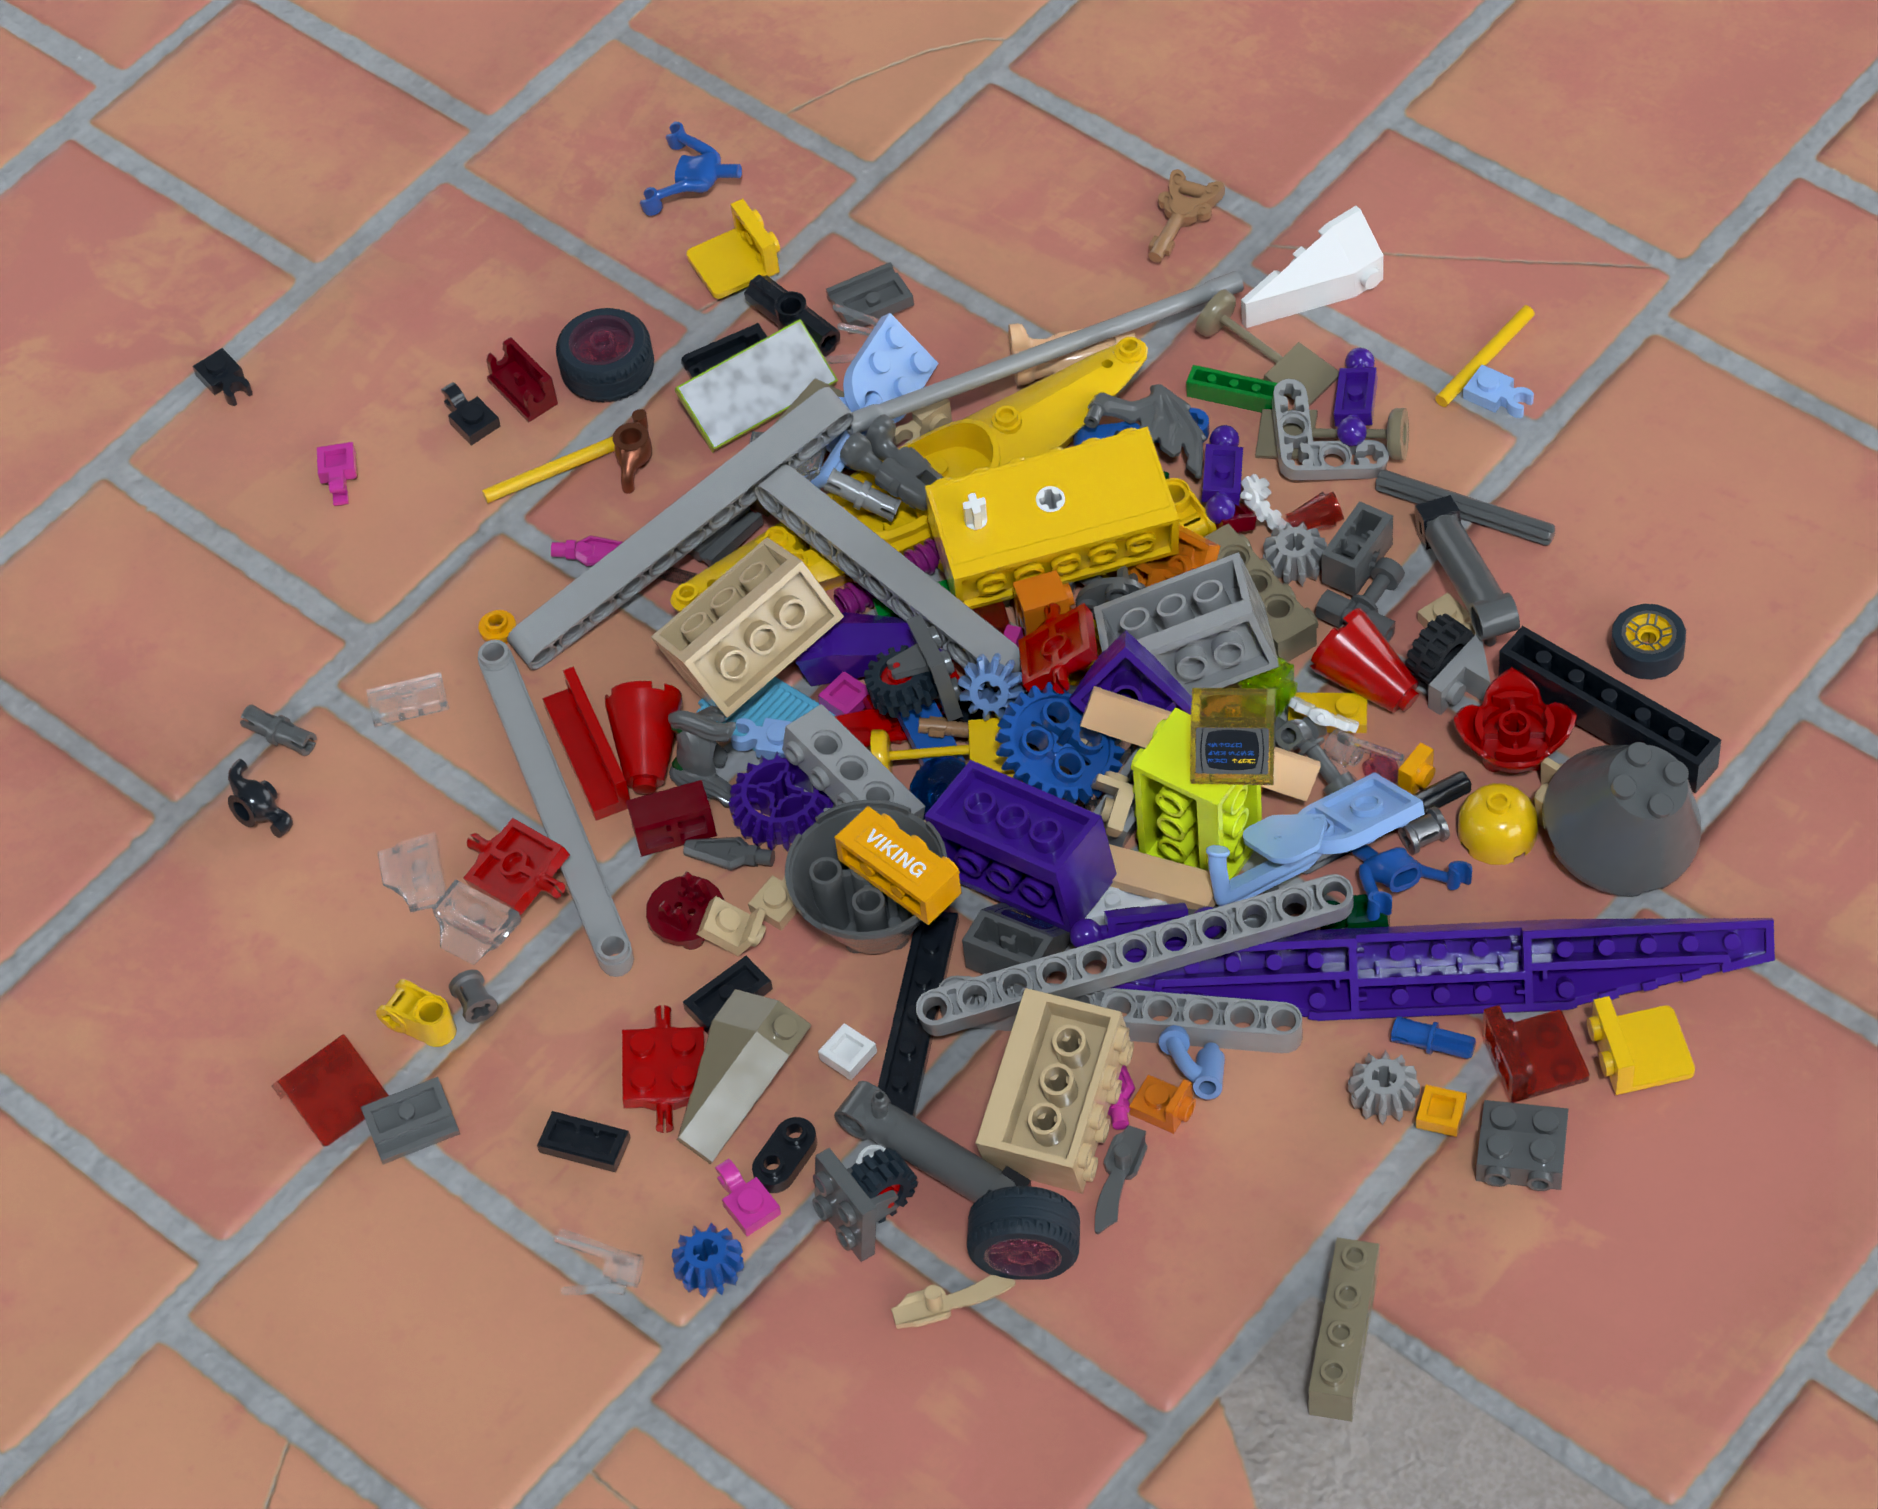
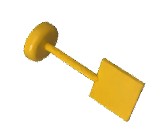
M989 718L986 721L984 719L968 720L969 745L892 751L890 738L885 730L875 729L871 731V753L891 773L893 772L894 760L970 754V760L1000 773H1015L1014 770H1002L1001 768L1008 757L996 755L998 748L1003 744L995 740L997 733L1001 729L998 726L999 718Z

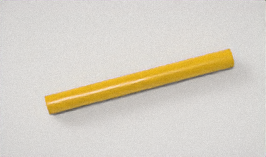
M1524 305L1436 395V402L1440 406L1446 407L1463 390L1481 365L1486 366L1534 317L1533 309Z
M613 436L483 489L482 493L485 501L488 504L614 452Z

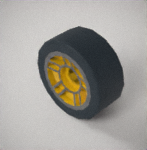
M1640 604L1629 607L1620 613L1613 623L1611 656L1614 663L1624 673L1635 678L1653 680L1666 677L1678 669L1684 659L1686 628L1682 619L1676 613L1661 605Z

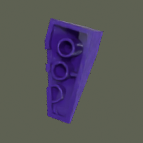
M844 612L842 613L844 617L796 658V664L811 687L831 683L842 672H846L854 678L864 677L865 670H869V662L871 660L878 662L876 655L882 652L886 656L889 654V648L894 647L895 651L898 652L901 645H908V648L914 645L907 622L901 617Z
M1126 630L1098 656V659L1095 660L1069 700L1084 713L1092 689L1096 686L1171 712L1178 708L1221 728L1157 658Z

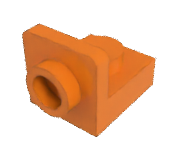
M1148 1074L1129 1105L1130 1115L1174 1134L1182 1121L1187 1122L1195 1109L1196 1099L1193 1098L1192 1082L1183 1079L1180 1086L1177 1087Z

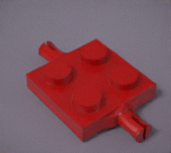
M1049 603L1050 608L1047 605L1044 608L1045 622L1035 631L1018 640L1023 686L1028 692L1034 685L1041 691L1048 682H1051L1053 690L1056 693L1063 694L1065 693L1064 689L1068 691L1070 688L1069 674L1087 668L1094 660L1098 659L1093 613L1085 603L1062 614L1058 604Z
M514 818L508 822L499 834L489 841L477 833L470 835L475 841L468 837L467 847L478 852L479 855L475 864L463 879L472 888L521 916L541 890L549 893L554 898L562 896L558 891L565 892V884L554 879L553 875L570 854L562 845Z
M661 1005L654 1008L655 1027L622 1030L623 1108H647L656 1111V1131L664 1133L663 1119H666V1133L671 1132L674 1129L673 1110L687 1106L697 1077L699 1062L704 1053V1027H671L672 1009L667 1005H664V1019H662Z

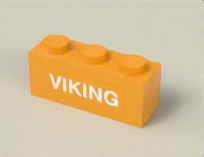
M867 806L834 837L840 862L927 925L962 894L960 872L955 863L945 856L940 858L929 850L926 843L920 837L908 835L885 813L880 815Z

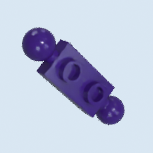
M1362 347L1351 350L1345 359L1346 368H1339L1334 421L1335 426H1338V439L1349 447L1361 444L1367 435L1366 425H1373L1378 380L1377 367H1374L1375 360L1373 354L1368 349Z
M1229 425L1216 427L1210 435V444H1206L1201 502H1207L1205 513L1215 524H1219L1221 520L1232 518L1235 514V505H1239L1243 447H1238L1240 441L1239 434Z
M1185 903L1107 910L1104 911L1105 925H1099L1096 921L1087 918L1075 922L1070 930V940L1077 948L1188 916V908ZM1201 907L1197 909L1193 914L1212 909L1213 907ZM1218 925L1211 926L1205 931L1204 935L1209 939L1214 938L1221 932L1223 927ZM1172 937L1166 943L1182 942L1185 940L1180 937Z

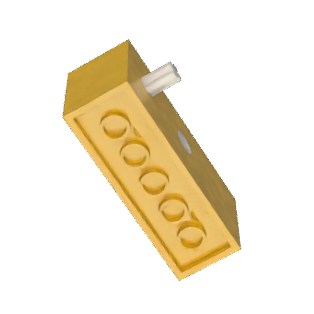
M1148 426L1140 429L1127 428L1120 431L1117 435L1103 439L1090 438L1083 441L1080 445L1065 449L1052 448L1043 455L1028 459L1022 457L1015 458L1006 465L991 469L986 467L978 468L968 475L953 479L949 477L941 478L934 481L931 485L925 486L928 521L950 592L970 609L1014 598L1012 582L1057 570L1062 584L1116 571L1122 566L1130 567L1179 554V517Z

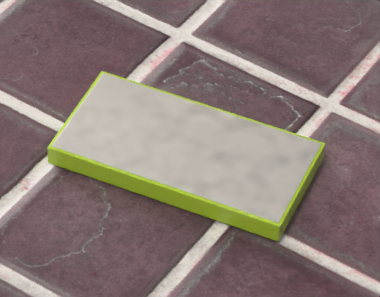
M799 319L677 386L675 392L713 453L783 414L815 378L831 386L837 384L838 379L805 325Z

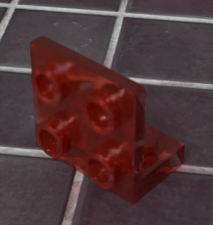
M1500 1005L1484 1009L1482 1036L1511 1103L1589 1081L1590 1073L1561 1010L1513 1022L1511 1018H1505Z
M345 1034L339 1036L272 1085L280 1099L287 1096L324 1147L330 1145L365 1119L361 1110L362 1106L389 1096Z

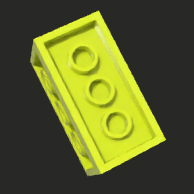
M1175 708L1166 720L1162 719L1157 724L1152 740L1145 749L1140 748L1136 752L1131 763L1134 777L1133 793L1135 794L1136 805L1134 816L1137 819L1136 839H1138L1139 852L1209 871L1206 848L1211 845L1224 846L1230 850V855L1226 859L1230 880L1239 874L1254 853L1253 849L1245 845L1243 832L1247 827L1262 820L1261 774L1196 773V728L1218 727Z

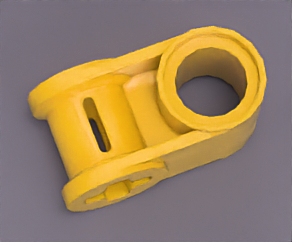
M1179 478L1166 479L1179 517V525L1202 537L1216 531L1215 523L1207 517L1205 507L1199 502L1189 485Z
M400 979L396 983V991L386 1005H380L375 1011L378 1019L388 1028L411 1036L432 1047H441L450 1043L457 1033V1027L446 1000L405 979Z

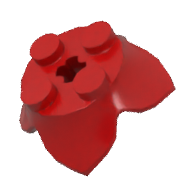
M1511 667L1491 682L1486 689L1481 706L1470 704L1462 707L1455 714L1453 721L1462 740L1482 758L1483 766L1491 772L1520 773L1541 770V762L1560 748L1569 738L1575 726L1577 714L1567 705L1558 702L1548 705L1544 704L1539 689L1534 682Z

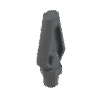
M741 837L687 839L683 849L685 856L728 870H733L743 865L758 867V864L773 866L775 861L774 850L761 849L760 846L749 845Z

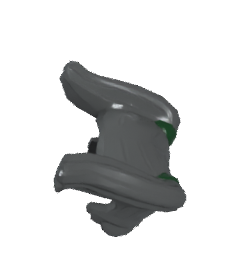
M716 706L707 707L697 713L681 710L670 713L668 722L671 725V729L676 733L677 757L671 763L670 778L677 786L702 780L707 798L716 799L723 806L729 807L731 785L716 775L715 766L718 768L725 766L728 752L716 741L727 742L736 729V722L719 723L724 722L725 717L724 714L718 711Z

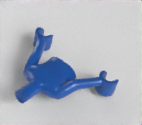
M673 122L669 127L672 134L666 135L670 148L679 150L688 146L701 155H682L675 170V184L659 190L653 187L646 188L644 191L646 200L640 201L641 208L648 216L656 215L663 208L661 199L682 192H706L713 186L717 178H740L742 175L741 165L721 164L720 154L714 148L686 134L682 123Z
M1366 844L1352 850V854L1363 861V864L1359 866V876L1368 898L1367 918L1370 921L1378 920L1380 913L1385 915H1391L1392 896L1387 892L1379 891L1376 882L1384 884L1392 892H1401L1413 887L1419 882L1421 877L1447 883V888L1450 890L1458 889L1460 882L1469 885L1472 881V865L1464 861L1451 862L1448 865V872L1422 865L1410 856L1403 847H1396L1379 853Z

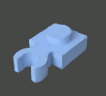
M1481 365L1463 388V399L1495 413L1500 406H1503L1511 416L1522 418L1524 416V405L1518 402L1532 405L1534 393L1525 387L1514 388V378Z
M765 718L763 726H756L749 719H737L738 732L747 733V735H732V748L737 751H748L755 748L757 758H761L762 755L768 760L774 759L776 751H778L782 758H786L782 750L785 727L792 722Z

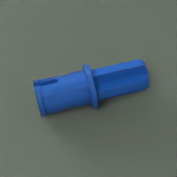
M1401 1016L1396 1017L1391 1033V1042L1424 1049L1429 1055L1434 1050L1467 1059L1472 1057L1476 1046V1039L1474 1037L1440 1029L1438 1022H1434L1431 1025Z

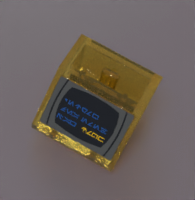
M1192 688L1191 784L1274 785L1275 689Z

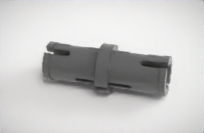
M253 704L247 706L241 715V718L248 720V722L245 720L240 721L243 728L266 737L267 742L278 746L279 743L303 756H307L316 745L315 742L308 740H317L316 734L295 726L290 722L289 718L283 715L277 717Z

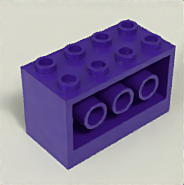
M972 760L967 763L924 815L926 823L929 821L940 834L946 848L947 858L952 860L958 867L960 884L1067 932H1070L1075 922L1085 919L1111 886L1112 880L1117 875L1101 815Z

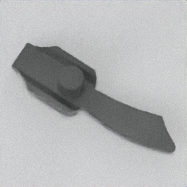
M1128 1125L1123 1132L1115 1135L1103 1161L1106 1172L1110 1175L1102 1188L1095 1214L1096 1234H1100L1107 1227L1118 1222L1119 1203L1125 1180H1131L1138 1174L1147 1152L1145 1130Z

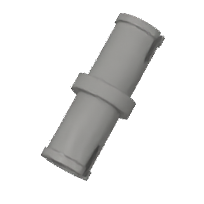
M833 468L823 489L853 503V508L860 510L862 507L887 519L889 522H892L902 501L872 488V483L867 480L862 483L837 471L835 468Z

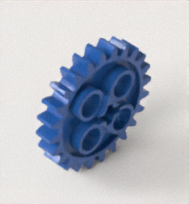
M1048 682L1043 692L1034 685L1030 689L1028 696L1023 692L1019 693L1014 701L1015 703H1009L1004 712L1006 715H1003L998 723L1001 729L997 733L995 740L1003 744L998 748L996 755L1008 757L1001 767L1002 770H1014L1015 774L1012 778L1023 781L1061 799L1065 798L1066 801L1073 804L1076 803L1078 797L1084 804H1088L1093 795L1099 798L1103 792L1091 788L1093 779L1097 774L1105 775L1106 771L1119 772L1122 763L1118 760L1125 753V749L1117 746L1121 740L1081 727L1080 721L1083 712L1069 701L1072 695L1069 694V690L1066 691L1064 689L1065 693L1063 694L1056 693L1051 682ZM1048 715L1056 717L1060 723L1053 722ZM1080 738L1088 740L1093 747L1085 745ZM1027 743L1036 745L1040 751L1032 750ZM1059 766L1068 768L1072 775L1064 773Z

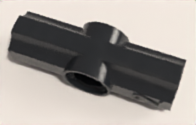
M759 274L750 281L748 288L744 292L746 301L776 323L778 330L801 319L823 356L826 357L835 350V346L840 340L839 330L807 306L806 298L801 293L788 292L767 275L761 276Z

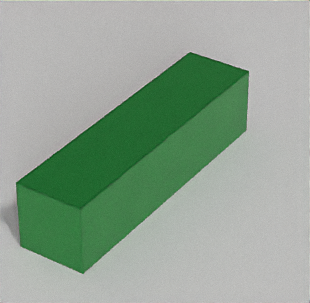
M1197 365L1192 366L1186 381L1187 397L1262 413V409H1272L1273 392L1277 385L1276 382Z

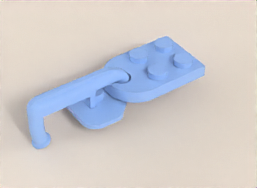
M888 313L880 318L847 368L843 382L845 397L839 398L851 412L872 404L886 402L923 388L939 363L891 313ZM905 415L899 416L892 420L895 423H897L900 420H902ZM847 430L825 446L830 455L819 472L809 476L802 475L819 489L824 488L833 468L839 472H842L844 467L854 470L840 460V451L846 440L850 437ZM867 431L861 432V434L866 437Z
M1374 772L1306 806L1298 814L1269 816L1247 827L1243 832L1245 845L1267 858L1268 861L1229 880L1226 859L1230 855V850L1220 845H1211L1206 848L1214 900L1218 906H1223L1257 896L1308 870L1323 854L1344 853L1373 843L1377 838L1396 828H1402L1410 821L1424 815L1423 801Z

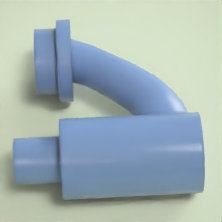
M1177 1025L1167 1027L1159 1037L1161 1050L1172 1056L1180 1071L1193 1083V1090L1198 1097L1207 1100L1218 1097L1222 1092L1225 1056L1219 1046L1212 1042L1205 1044L1203 1049L1197 1053L1195 1063L1187 1052L1190 1047V1037L1186 1030Z

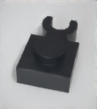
M223 348L192 366L196 377L214 395L223 391L227 403L231 406L237 405L234 396L235 392L244 391L249 397L253 395L249 381L244 378L242 368Z

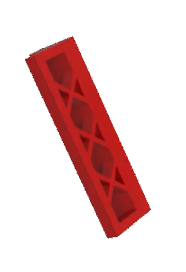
M573 666L563 670L567 689L542 699L591 812L597 821L628 809L626 800H630L624 775Z

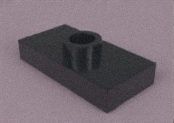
M552 1111L537 1147L539 1153L616 1173L631 1137L628 1130Z

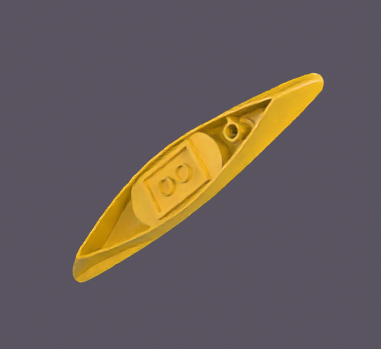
M1125 337L1113 346L1094 353L962 420L945 424L927 432L898 449L900 450L903 447L914 448L944 478L949 477L952 479L968 475L978 468L986 467L991 469L1006 465L1015 458L1022 457L1028 459L1043 455L1052 448L1065 449L1073 441V436L1086 425L1084 418L1089 411L1088 405L1094 396L1099 393L1115 396L1146 361L1148 348L1140 339ZM857 471L849 476L862 483L867 480L872 483V488L895 499L902 500L900 497H895L875 484V477L869 473ZM830 492L826 494L903 556L904 551L907 549L913 551L916 544L924 545L925 539H934L928 521L927 510L913 509L901 501L892 522H889L887 519L862 507L860 510L853 508V503ZM780 522L703 570L686 583L679 585L673 591L670 602L676 611H682L767 537L802 560L824 591L837 588L854 580Z

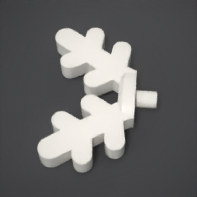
M1252 474L1250 477L1246 476L1241 481L1244 490L1241 492L1240 497L1244 499L1248 507L1255 511L1260 522L1266 520L1271 530L1274 527L1284 530L1287 522L1281 518V512L1270 509V503L1264 500L1271 494L1270 489L1267 488L1270 485L1269 481L1265 478L1259 479L1256 474Z
M1291 697L1288 704L1289 707L1294 708V711L1307 715L1318 725L1334 726L1343 731H1351L1353 733H1356L1358 729V721L1345 718L1339 714L1334 715L1325 709L1315 707L1316 705L1306 702L1299 697Z

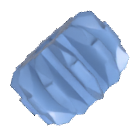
M999 653L994 654L991 662H989L984 654L978 656L977 665L968 662L964 668L966 675L960 676L958 680V685L965 689L959 696L960 701H972L968 709L970 714L975 713L979 708L983 710L982 716L984 721L989 720L992 711L1001 719L1003 715H1006L1004 712L1009 703H1015L1014 701L1019 693L1023 692L1025 694L1026 691L1023 686L1019 685L1022 682V672L1011 673L1015 665L1014 660H1009L1003 665L1000 663L1001 655ZM989 681L991 686H999L998 691L994 692L992 687L985 688L986 682Z

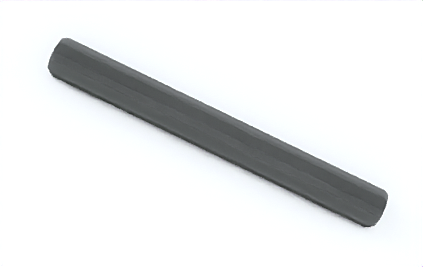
M1381 470L1376 479L1377 491L1416 504L1451 495L1460 510V518L1545 546L1550 545L1555 536L1556 526L1554 524L1388 470Z

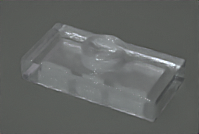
M441 672L366 690L374 727L449 710Z

